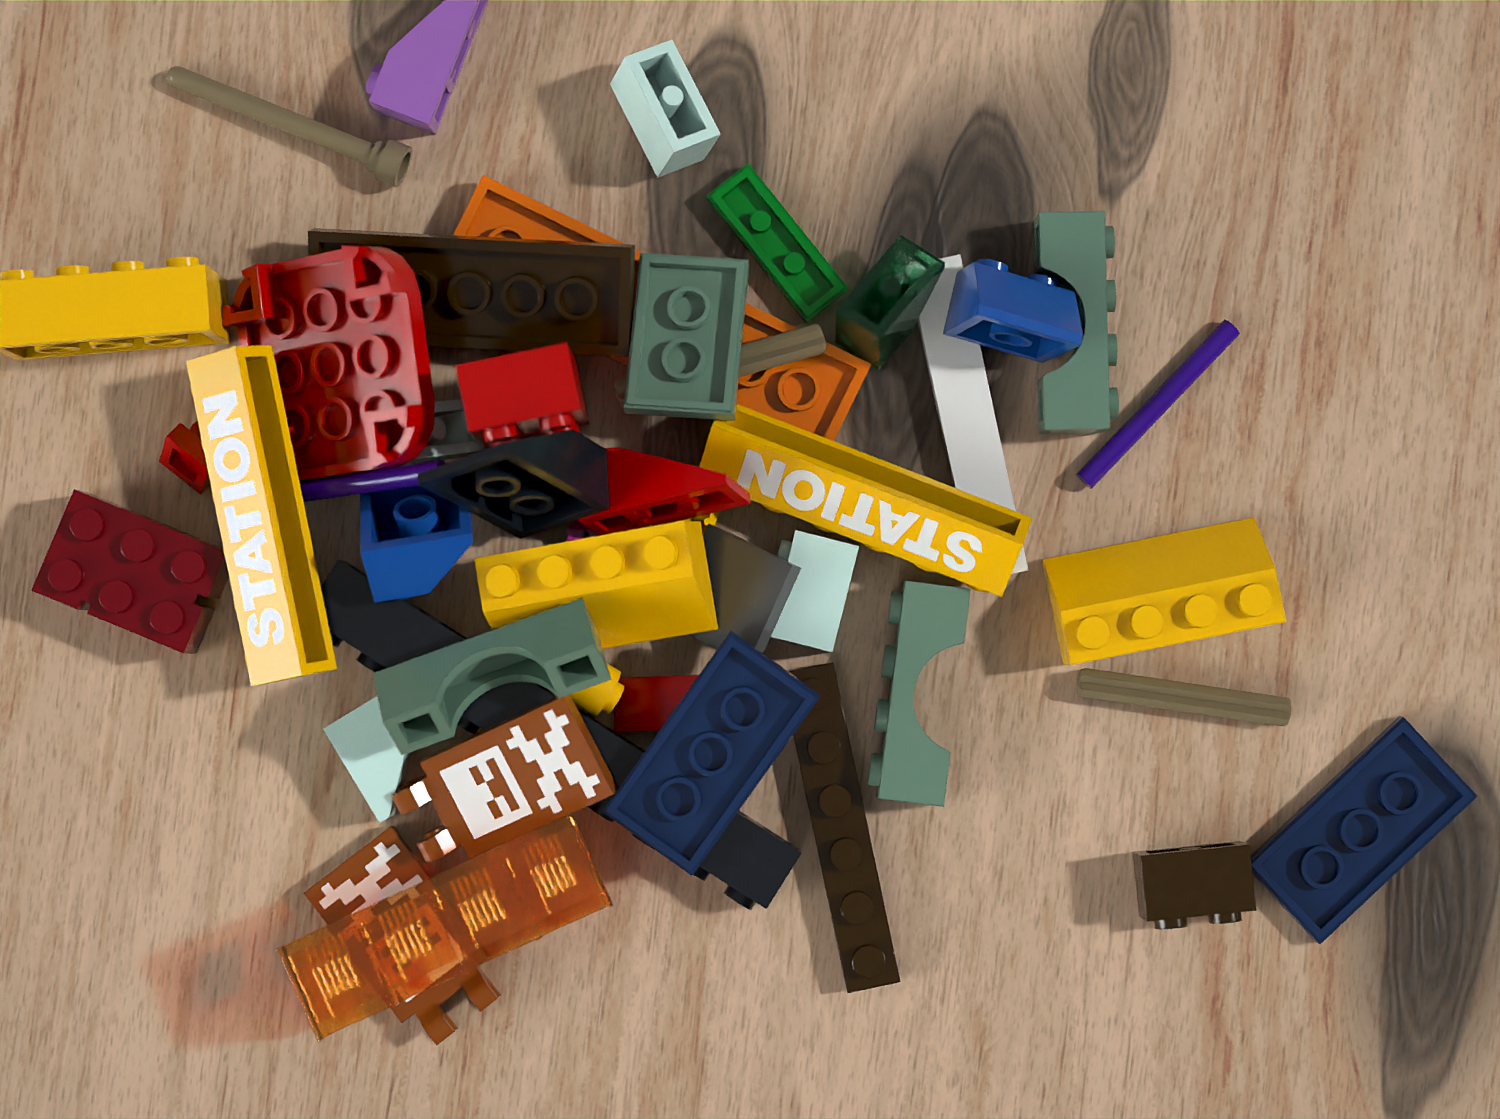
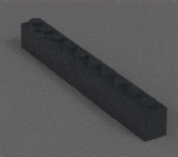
M338 559L321 586L332 645L338 648L341 642L345 641L360 651L356 660L373 672L384 670L468 639L407 599H394L375 603L367 574L347 561ZM512 682L500 685L475 699L463 712L457 725L475 734L480 728L484 730L556 696L549 693L548 689L544 686L531 682ZM578 710L619 788L645 750ZM613 795L587 806L601 817L614 822L613 819L602 812ZM738 811L693 875L705 881L709 874H712L728 884L724 894L738 904L752 910L755 903H758L767 909L802 852L795 845L741 811ZM632 834V835H633L635 838H637L639 841H641L642 843L646 844L644 841H642V840L639 839L637 836H635L634 834Z

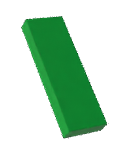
M749 163L706 196L707 201L806 324L848 291L849 288Z

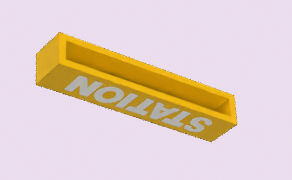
M272 345L234 346L188 360L186 365L190 379V389L194 399L201 434V444L210 478L212 498L216 508L223 543V553L226 558L234 597V607L237 612L251 686L337 669Z
M736 404L735 421L715 420L712 424L699 465L701 468L727 474L750 494V500L761 503L772 512L789 514L812 523L821 531L838 533L863 543L870 550L882 553L887 552L914 563L924 571L941 573L964 582L973 590L990 592L1000 597L1003 596L1033 519L1027 515L739 404Z

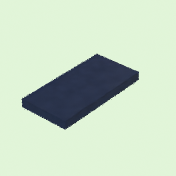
M730 631L602 812L692 876L821 697V694L737 634Z
M1399 716L1251 854L1253 875L1316 943L1321 944L1478 796L1404 717Z

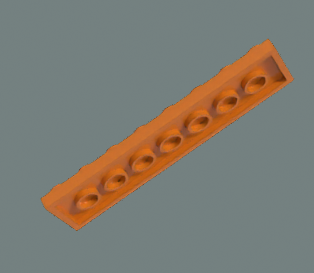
M482 175L453 234L457 236L624 244L485 175ZM635 249L634 304L640 253H643ZM746 303L742 344L799 329ZM826 342V351L823 354L739 377L736 404L834 441L871 367V363ZM606 356L628 367L629 357Z

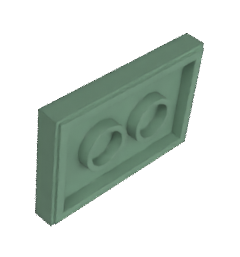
M640 253L623 405L625 414L735 421L750 267L748 259Z

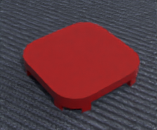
M341 246L342 249L292 260L272 264L256 263L241 271L245 278L238 285L232 305H223L222 326H237L239 346L272 345L299 480L397 467L414 460L427 446L434 428L435 402L421 294L414 271L401 255L387 247Z

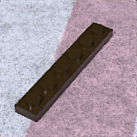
M834 662L789 671L821 694V697L793 734L847 993L899 983L901 981Z

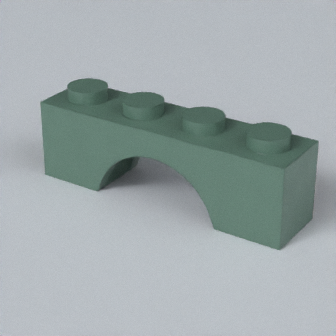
M1105 211L1039 212L1034 220L1035 274L1052 277L1059 282L1058 286L1060 288L1075 292L1083 332L1081 345L1074 349L1069 360L1060 368L1043 375L1037 381L1039 434L1104 433L1110 429V420L1118 419L1117 387L1109 388V366H1116L1117 337L1115 333L1108 334L1107 312H1115L1116 285L1115 280H1106V259L1114 257L1115 234L1113 226H1105Z
M904 581L902 582L901 592H891L888 623L897 624L895 645H885L881 668V677L890 678L888 700L878 699L874 731L884 732L881 754L871 753L868 772V785L877 786L876 797L878 799L944 807L951 752L932 741L921 728L914 709V689L921 670L931 658L947 648L964 643L971 589Z
M583 598L373 673L382 721L401 755L454 737L458 721L466 708L480 695L497 686L512 682H531L548 688L558 698H562L611 680L598 632Z

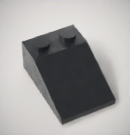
M576 430L509 440L417 474L418 485L519 539L610 509L607 449Z

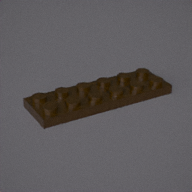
M313 228L308 231V256L342 249L341 246L387 247L401 255L414 271L418 283L427 346L527 351L567 342L573 354L629 357L634 313L635 245Z

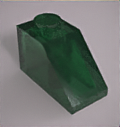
M900 235L835 310V342L860 359L871 363V366L879 371L912 332L945 268V262L905 236Z

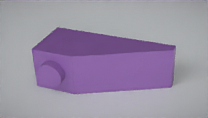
M444 0L389 49L384 63L380 64L377 62L373 66L366 84V93L370 94L369 103L375 112L436 135L488 0Z

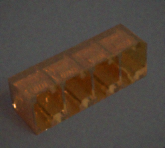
M571 813L277 948L317 1041L320 1042L349 1025L390 1007L393 1008L400 1002L463 973L466 974L471 969L498 956L511 952L534 940L538 941L542 939V936L580 920L605 907L613 906V903ZM483 948L489 957L478 964L474 953L478 949Z

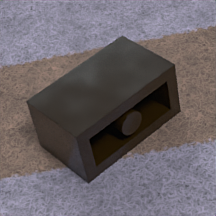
M1234 841L1132 852L1139 917L1147 922L1154 921L1155 929L1187 927L1188 917L1207 915L1210 924L1234 923L1242 921L1241 912L1257 910L1250 845L1247 843Z

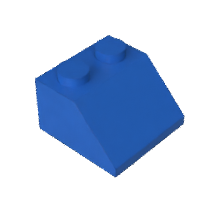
M979 259L977 262H973L957 272L944 326V335L1040 363H1044L1081 345L1083 332L1075 292L1058 287L1059 282L1056 279L1040 274H1029L1027 278L1008 272L1009 267L1006 264L990 259Z
M422 486L360 494V553L375 603L394 599L404 600L412 596L429 594L473 543L472 513Z

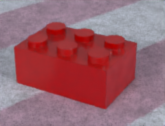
M567 342L455 365L468 431L485 446L490 445V447L509 440L540 434L546 435L571 430L580 432L579 426L590 424L578 363Z

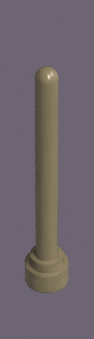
M174 66L167 72L166 79L172 87L368 164L367 169L375 173L376 180L398 187L407 173L413 153L412 147L393 139H390L387 143L378 140L376 144H373L179 66Z

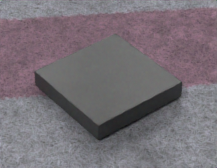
M708 523L703 539L718 629L688 635L718 649L729 632L732 631L764 653L801 567L718 526Z

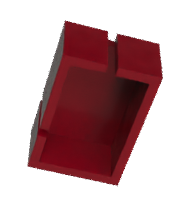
M74 489L31 591L74 609L88 610L87 614L183 654H197L215 609L207 605L195 604L199 594L207 598L220 599L229 578V573L222 547L91 493Z

